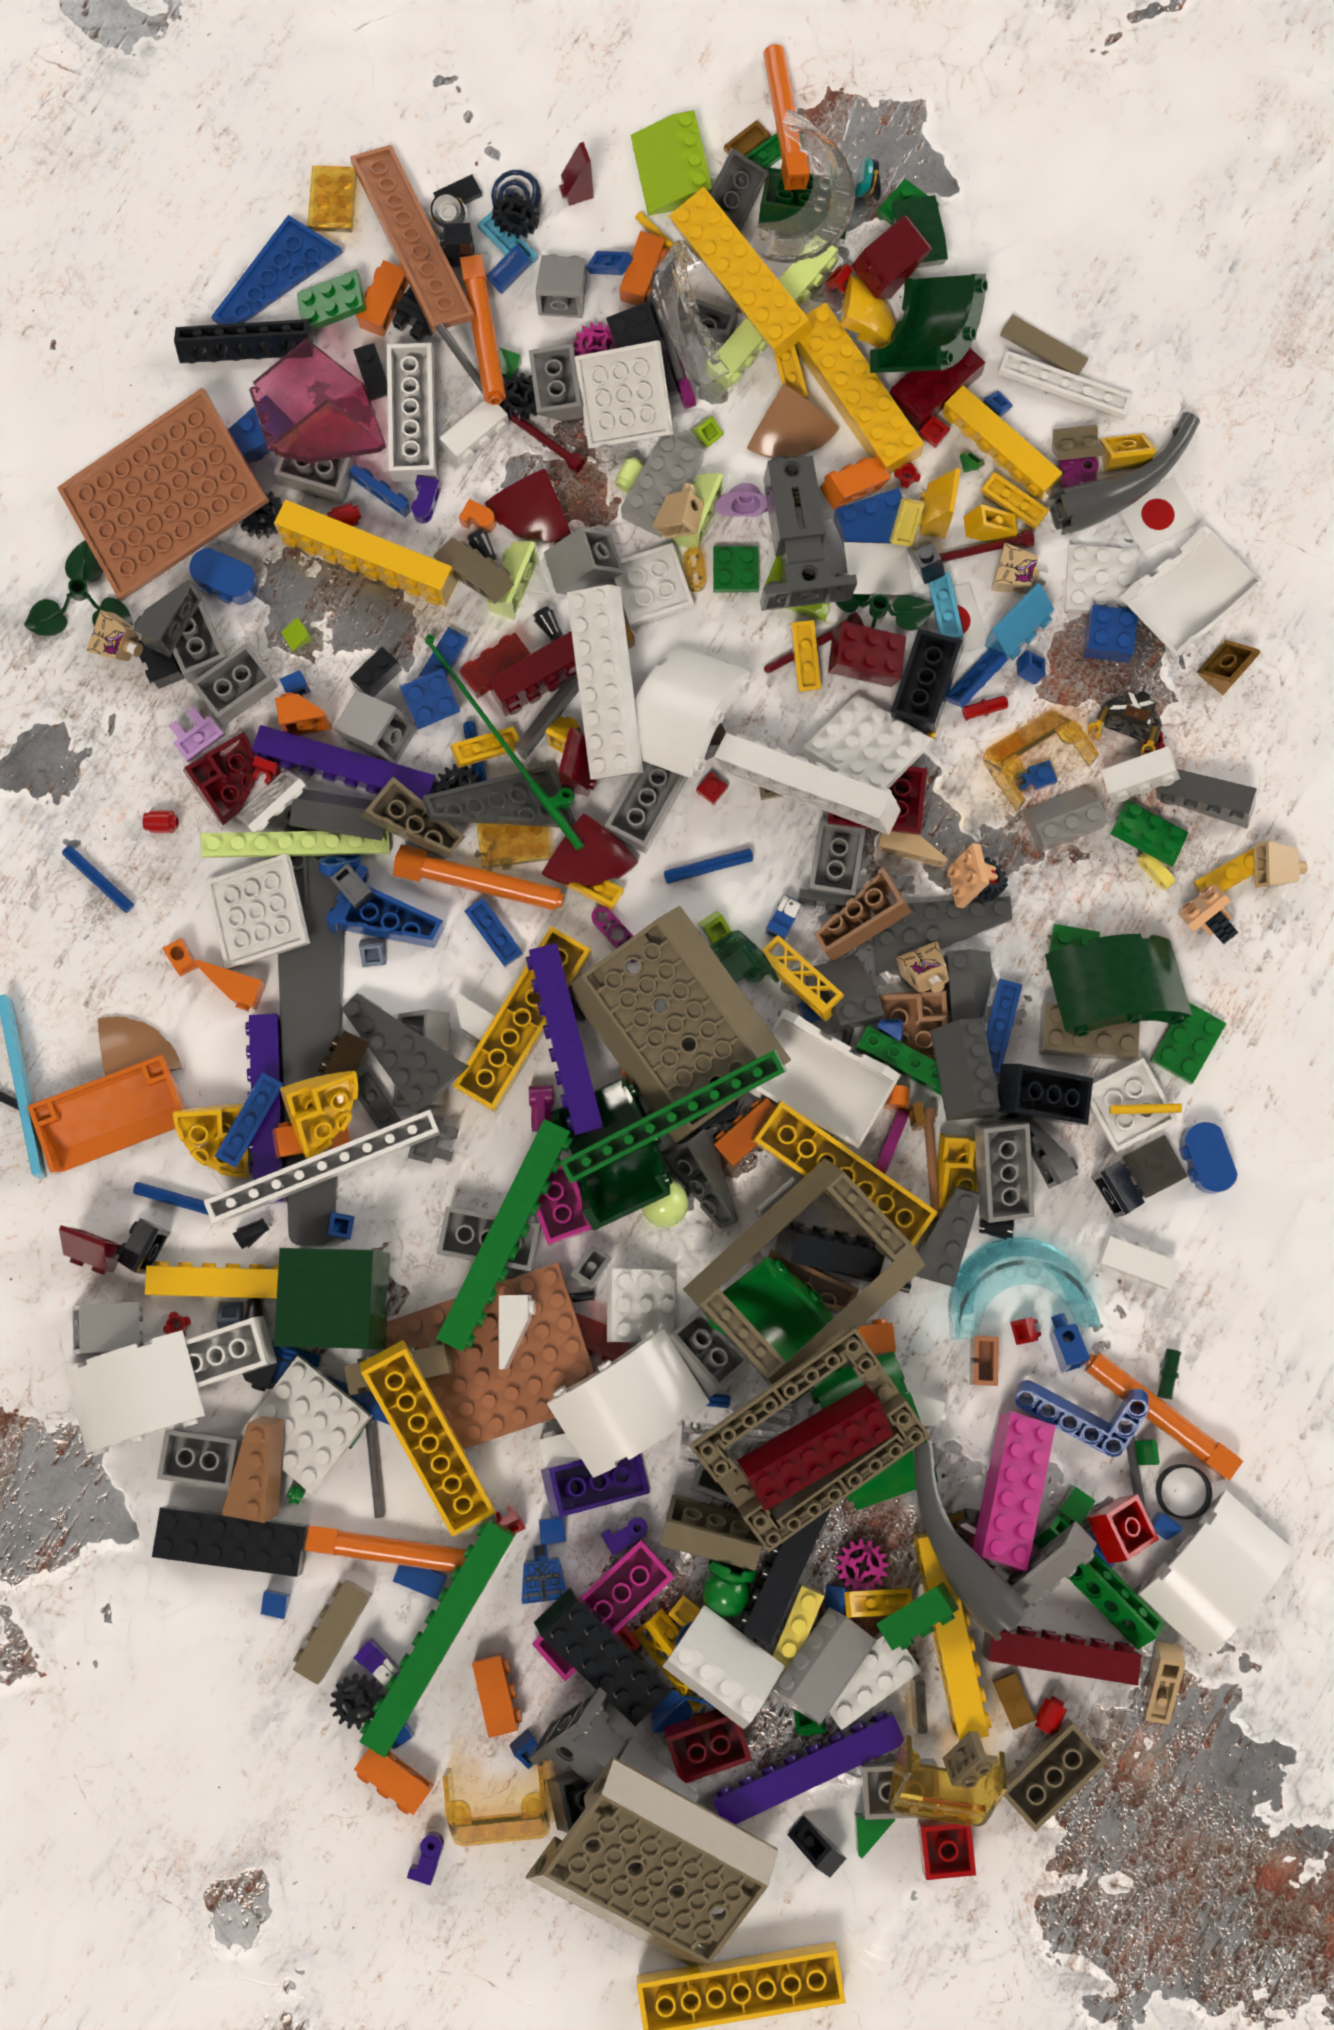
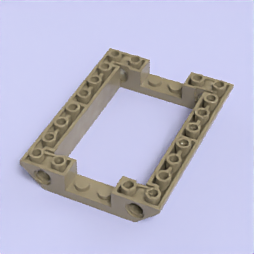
M824 1158L686 1285L683 1291L715 1326L718 1325L750 1360V1364L771 1386L855 1326L858 1330L925 1266V1263L911 1242L846 1173ZM826 1191L831 1196L830 1200L838 1209L841 1210L843 1208L876 1243L874 1247L883 1257L887 1256L892 1263L786 1362L723 1294L720 1288Z
M854 1326L688 1445L715 1482L720 1484L738 1508L744 1521L769 1553L931 1436ZM848 1362L862 1383L866 1384L878 1398L894 1435L769 1510L764 1511L752 1493L743 1472L726 1448Z

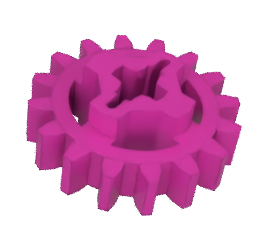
M600 321L598 326H594L593 322H590V328L582 326L583 333H576L577 340H574L575 356L608 350L610 344H612V349H616L609 326L602 327V322ZM585 341H587V344L585 345V349H583V345H584Z
M858 1538V1544H854L850 1540V1547L848 1549L844 1546L841 1547L844 1554L836 1556L841 1563L836 1564L835 1568L842 1571L837 1576L839 1579L846 1578L843 1585L847 1587L852 1584V1591H856L858 1587H860L861 1591H866V1587L875 1590V1583L883 1584L880 1577H887L888 1575L883 1571V1568L888 1567L889 1563L882 1561L887 1555L885 1552L878 1553L881 1547L878 1544L872 1547V1540L868 1539L866 1544H863L862 1538ZM862 1549L860 1554L854 1557L849 1556L853 1551ZM871 1553L876 1556L878 1566L872 1564L870 1560ZM865 1558V1563L868 1565L867 1569L863 1568L861 1572H859V1568L856 1566V1563H861L862 1560ZM846 1565L853 1569L852 1579L847 1574ZM870 1574L874 1575L869 1581L863 1582L864 1577Z

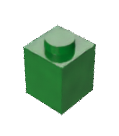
M1071 1485L1055 1509L1061 1513L1060 1516L1069 1525H1072L1075 1521L1080 1525L1096 1501L1076 1486Z

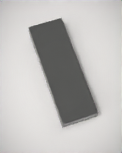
M367 1072L359 1077L358 1099L377 1128L380 1130L402 1121L371 1074Z

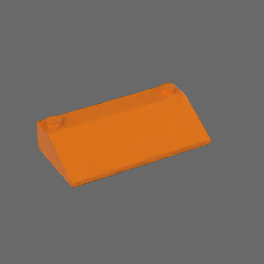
M163 1055L156 1056L27 1106L50 1172L56 1174L176 1129L173 1112L187 1109Z

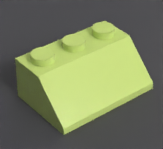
M699 474L695 482L691 481V484L696 487L694 495L702 500L704 504L698 532L693 535L674 537L673 543L696 552L699 551L716 511L715 502L723 494V474Z
M512 542L510 548L505 549L502 556V566L511 574L509 578L514 586L496 604L485 598L488 611L514 620L539 560L535 542Z

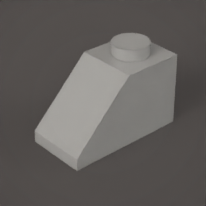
M591 1246L570 1276L593 1290L612 1258L596 1247Z

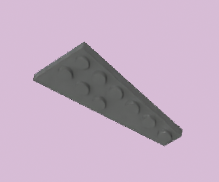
M553 765L528 770L533 780L539 783L549 798L555 796L562 789ZM521 772L424 795L422 799L430 820L559 828L534 794L529 782ZM570 807L559 809L558 811L572 828L576 821Z
M1010 896L997 897L993 901L989 900L988 902H984V898L982 900L973 899L964 908L956 907L954 900L907 903L912 913L873 936L877 976L895 967L897 968L896 957L935 941L938 942L941 950L956 942L1011 921L1013 918Z
M356 993L341 1008L361 1038L370 1042L368 1048L415 1113L420 1114L469 1067V1065L458 1060L454 1055L443 1050L436 1043L404 1024L395 1016L390 1015L361 994Z

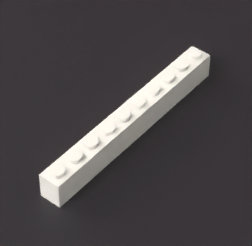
M427 1110L206 1199L204 1204L211 1222L218 1225L438 1136L440 1132L431 1110Z

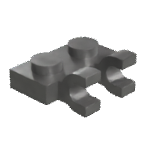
M433 1115L440 1135L457 1139L459 1129L442 1125L444 1118ZM438 1135L410 1146L408 1158L432 1164L434 1157L451 1162L453 1152L436 1148L439 1139Z

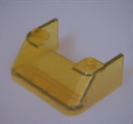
M1050 710L987 748L983 755L985 767L1016 812L1021 809L1026 801L1013 782L1024 771L1023 762L1019 758L1021 755L1057 734L1063 743L1074 745L1088 767L1099 756L1098 751L1080 725L1057 711Z
M906 1735L895 1755L889 1792V1809L896 1814L972 1827L982 1826L987 1823L1007 1791L1005 1754L999 1751L997 1755L999 1762L992 1767L991 1772L985 1774L976 1786L965 1789L951 1785L946 1768L920 1764V1755L912 1750L911 1736Z
M542 1760L538 1764L540 1791L525 1795L521 1802L520 1813L472 1817L469 1804L463 1800L454 1799L452 1768H447L443 1774L445 1812L454 1843L459 1846H474L545 1837L551 1826L546 1781V1761Z

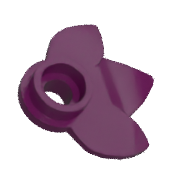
M1095 457L1061 460L1058 467L1065 472L1061 479V488L1097 480L1095 474L1099 467L1098 460ZM1089 462L1091 463V468L1085 469L1083 464Z

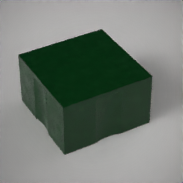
M279 1248L274 1346L385 1350L387 1328L386 1294L389 1287L390 1253L356 1249Z

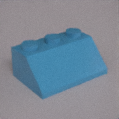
M1039 583L990 631L985 643L986 648L1002 652L1008 660L1011 659L1013 661L1021 653L1022 650L1020 648L1025 643L1029 645L1036 638L1037 634L1035 632L1040 627L1045 629L1053 620L1051 615L1054 608Z

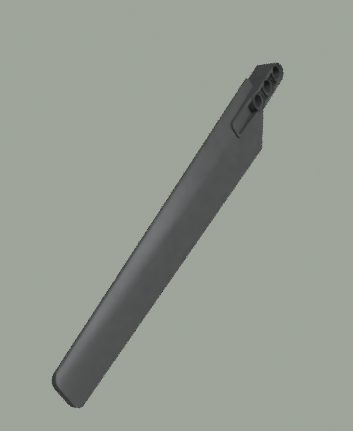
M292 805L287 806L283 814L284 832L306 831V828L289 826L290 820L288 818L291 814ZM290 856L291 860L296 857L303 860L300 866H293L310 944L278 954L283 1087L320 1076L321 1072L318 1069L326 1055L330 1057L332 1053L328 1048L336 1034L340 1035L343 930H339L337 934L329 931L326 921L329 910L331 908L334 909L338 903L337 897L340 890L330 879L331 877L324 876L319 871V860L314 856ZM283 1101L284 1122H291ZM304 1154L285 1157L286 1167L306 1160ZM337 1176L287 1196L288 1236L292 1243L296 1245L326 1244L333 1240L334 1237L326 1236L329 1214L330 1212L336 1213Z

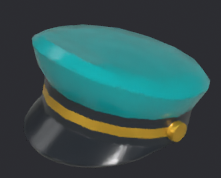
M866 156L859 167L855 197L859 198L869 194L875 200H879L881 194L879 161Z

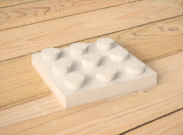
M673 543L620 559L624 573L613 578L615 586L621 589L622 605L629 627L694 607V602Z
M1069 544L1067 548L1064 612L1088 614L1092 605L1130 609L1120 597L1135 582L1137 549Z
M284 769L269 785L238 812L236 817L253 833L261 831L268 825L269 822L267 820L274 814L279 815L286 808L285 804L291 798L294 800L302 794V788L305 784L300 778Z
M1144 1058L1093 1083L1090 1110L1114 1153L1178 1121L1175 1113L1109 1114V1105L1169 1104Z
M607 1269V1342H640L642 1340L640 1337L651 1329L656 1332L664 1328L668 1336L675 1330V1270Z

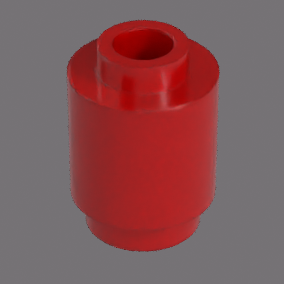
M352 502L332 508V511L327 513L328 517L350 526L359 525L358 520L362 519L358 505L353 507Z
M150 810L143 815V828L150 833H174L175 829L179 827V817L175 815L173 810Z
M1052 1695L1050 1699L1045 1697L1035 1717L1037 1721L1034 1726L1053 1735L1055 1730L1058 1731L1067 1712V1709L1063 1707L1065 1702Z

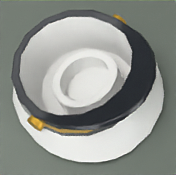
M441 193L430 204L429 218L433 227L438 232L443 233V224L467 223L468 212L463 201L456 195Z

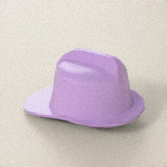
M751 483L738 484L729 493L722 495L715 502V510L722 516L754 517L761 515L767 509L766 497L760 493L757 486Z

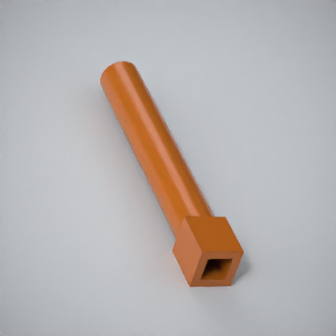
M771 44L763 51L782 157L781 173L784 190H804L807 188L810 171L806 152H803L785 50L781 45Z
M482 254L460 257L466 297L474 312V320L471 321L483 398L486 403L498 405L505 400L506 393Z
M402 844L395 855L393 876L417 882L424 878L556 911L557 907L561 908L563 905L565 894L561 893V888L427 856L428 851Z
M1097 1352L1096 1354L1091 1353L1089 1355L1090 1360L1085 1364V1372L1122 1400L1125 1399L1128 1392L1132 1389L1139 1388L1144 1390L1149 1397V1411L1145 1418L1200 1459V1462L1222 1479L1230 1481L1243 1463L1241 1458L1204 1433L1103 1354ZM1135 1401L1132 1403L1135 1406L1143 1405V1403L1139 1401Z
M311 1525L308 1528L304 1549L310 1553L343 1556L452 1573L457 1565L462 1567L466 1560L463 1557L466 1549L339 1531L338 1529Z

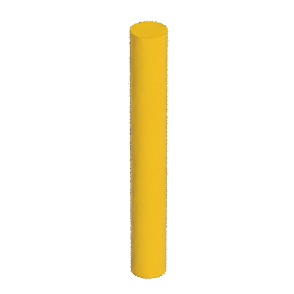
M641 211L636 214L635 219L651 234L665 238L666 248L681 262L687 258V254Z
M1181 1103L1109 1105L1110 1115L1182 1112Z

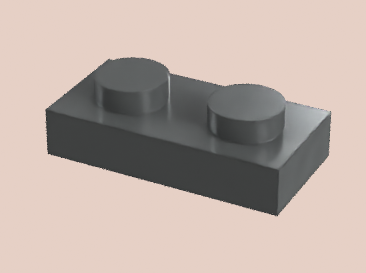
M800 889L798 901L802 902V906L806 908L820 906L825 907V910L829 912H839V910L845 907L846 896Z

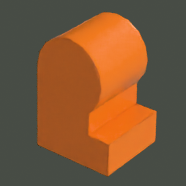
M468 499L459 516L460 525L469 529L471 524H473L478 529H483L484 532H492L496 526L493 511Z
M183 938L162 948L180 977L198 968L194 964L195 960Z
M895 1085L884 1104V1109L898 1110L899 1108L908 1111L910 1089L907 1086Z

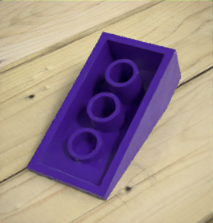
M641 1453L630 1460L625 1457L617 1463V1467L594 1478L582 1460L541 1469L551 1518L568 1516L650 1493Z

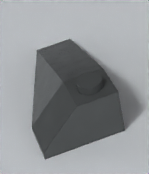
M972 949L947 951L943 958L949 976L946 988H948L950 1023L960 1019L983 1018L993 975L990 952Z
M1012 1115L1013 1118H1021L1030 1123L1031 1155L1049 1189L1078 1175L1076 1171L1078 1170V1165L1075 1159L1069 1157L1068 1153L1032 1118Z
M705 1129L691 1133L679 1142L673 1143L661 1151L669 1175L674 1180L677 1178L686 1187V1193L689 1196L692 1194L701 1203L700 1208L719 1228L739 1221L716 1148Z

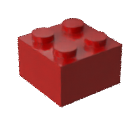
M1138 1494L1118 1497L1087 1517L1108 1564L1128 1561L1159 1540Z
M967 1816L917 1821L922 1871L926 1880L976 1876L971 1822Z

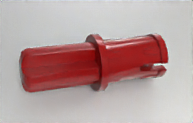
M1005 696L986 701L981 699V702L964 706L962 708L965 721L983 715L988 717L990 713L1007 709L1009 707L1008 700Z

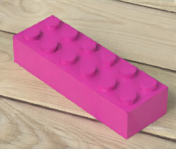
M1013 1411L999 1415L972 1549L987 1564L1013 1572L1028 1571L1056 1425Z
M641 1538L580 1597L618 1632L675 1577V1574ZM538 1635L533 1640L532 1645L564 1681L568 1680L577 1671L541 1635Z

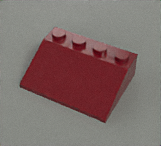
M910 766L889 788L901 809L891 832L921 835L927 768ZM828 812L827 824L871 829Z

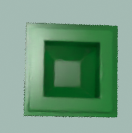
M966 451L959 456L964 473L978 470L985 465L984 461L970 451Z

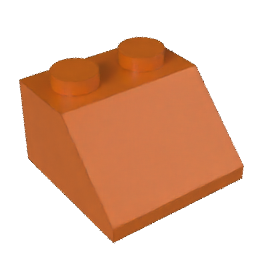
M284 693L281 697L275 698L279 725L284 732L301 736L333 730L325 712L299 694Z

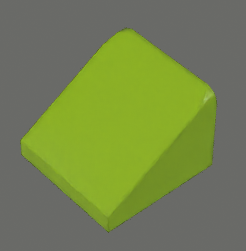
M713 416L704 417L690 429L706 448L724 435Z
M299 617L294 619L281 632L292 652L312 641Z
M715 911L698 923L713 946L732 934L724 917L718 911Z

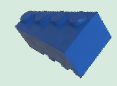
M266 397L260 400L228 429L248 464L263 459L264 455L273 450L276 452L283 448L288 433L299 436L296 427Z
M372 887L369 888L376 895L359 911L348 901L338 920L340 930L430 948H435L445 929L443 920Z

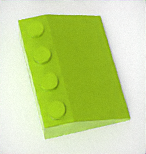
M695 110L672 114L631 135L648 216L675 211L703 186L710 194L712 186Z

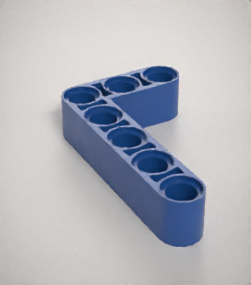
M1024 1380L1018 1384L1015 1402L1022 1410L1046 1423L1056 1425L1057 1429L1110 1457H1118L1125 1451L1149 1411L1148 1394L1139 1388L1128 1392L1110 1423L1030 1380ZM1022 1393H1030L1032 1397H1024ZM1135 1401L1142 1402L1143 1405L1135 1406L1132 1403ZM1050 1404L1054 1408L1046 1409L1043 1405ZM1072 1416L1075 1420L1069 1421L1065 1417ZM1126 1420L1131 1424L1123 1425L1120 1422ZM1095 1428L1097 1431L1089 1432L1086 1429ZM1117 1440L1119 1443L1111 1444L1108 1441Z

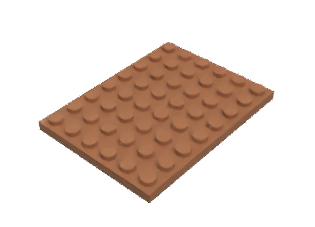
M203 388L57 487L116 596L122 601L269 502L208 393Z
M559 1262L511 1278L503 1283H498L495 1289L498 1291L497 1297L492 1305L488 1303L484 1311L487 1313V1317L482 1327L477 1326L474 1335L477 1337L471 1349L466 1348L465 1352H462L449 1345L454 1372L425 1379L463 1449L555 1418L547 1405V1402L554 1397L552 1393L562 1386L568 1388L595 1373ZM499 1295H532V1300H535L536 1303L535 1315H532V1320L509 1368L499 1369ZM456 1298L387 1321L386 1349L404 1340L407 1347L418 1346V1350L427 1348L426 1343L438 1341L436 1338Z

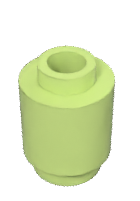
M634 457L626 459L616 476V487L623 492L629 493L643 469V462Z

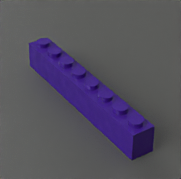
M263 725L259 726L252 747V752L255 756L279 763L278 765L284 769L291 770L293 767L300 769L301 773L308 776L317 774L329 782H335V780L342 781L345 786L357 789V786L366 788L367 792L378 795L392 777L397 779L421 800L424 795L434 793L436 788L434 782H437V778L433 774Z
M557 943L530 949L529 956L525 957L528 970H533L535 979L531 980L534 994L539 993L541 1002L537 1003L540 1017L545 1016L547 1025L543 1026L545 1038L551 1040L552 1048L548 1050L551 1062H556L558 1071H555L554 1074L557 1086L562 1085L564 1094L560 1095L563 1109L568 1108L570 1116L566 1118L568 1130L570 1132L573 1131L574 1136L601 1130L603 1125Z
M277 1013L249 1015V1022L245 1024L246 1035L249 1036L250 1045H246L247 1059H250V1068H247V1081L251 1082V1090L262 1072L283 1083L280 1016ZM279 1091L249 1144V1151L253 1152V1162L249 1164L250 1175L253 1176V1180L286 1168L285 1157L276 1159L272 1130L278 1128L279 1123H284V1105L281 1091ZM287 1197L270 1204L287 1203Z
M886 1710L880 1711L872 1716L873 1720L864 1723V1721L857 1722L850 1727V1731L844 1734L841 1731L830 1735L828 1737L829 1741L819 1744V1742H815L807 1746L804 1753L799 1755L792 1753L784 1757V1762L776 1766L774 1763L764 1766L760 1769L761 1773L753 1777L751 1774L741 1777L738 1780L739 1783L732 1787L724 1785L715 1791L716 1794L713 1795V1802L719 1816L736 1825L906 1744L892 1711L888 1713Z

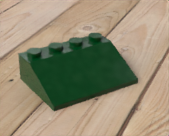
M768 168L767 171L769 173L765 180L760 204L758 227L766 230L775 229L788 233H802L813 237L818 234L833 240H845L854 180L810 174L806 189L784 190L781 169Z

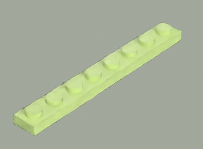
M387 830L383 831L382 841L325 831L200 833L201 858L276 857L285 853L290 856L384 855L390 853L389 831Z

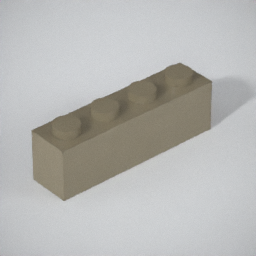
M451 537L433 555L436 560L452 566L457 580L494 604L514 586L509 578L511 574L504 566L500 565L498 567L490 557L484 558L477 549L472 550L463 540L459 542Z
M349 1579L344 1581L343 1584L339 1582L332 1593V1596L335 1598L331 1605L326 1604L319 1615V1618L322 1620L318 1627L313 1626L306 1637L309 1641L305 1649L300 1648L293 1661L296 1664L293 1670L313 1683L320 1684L373 1594Z

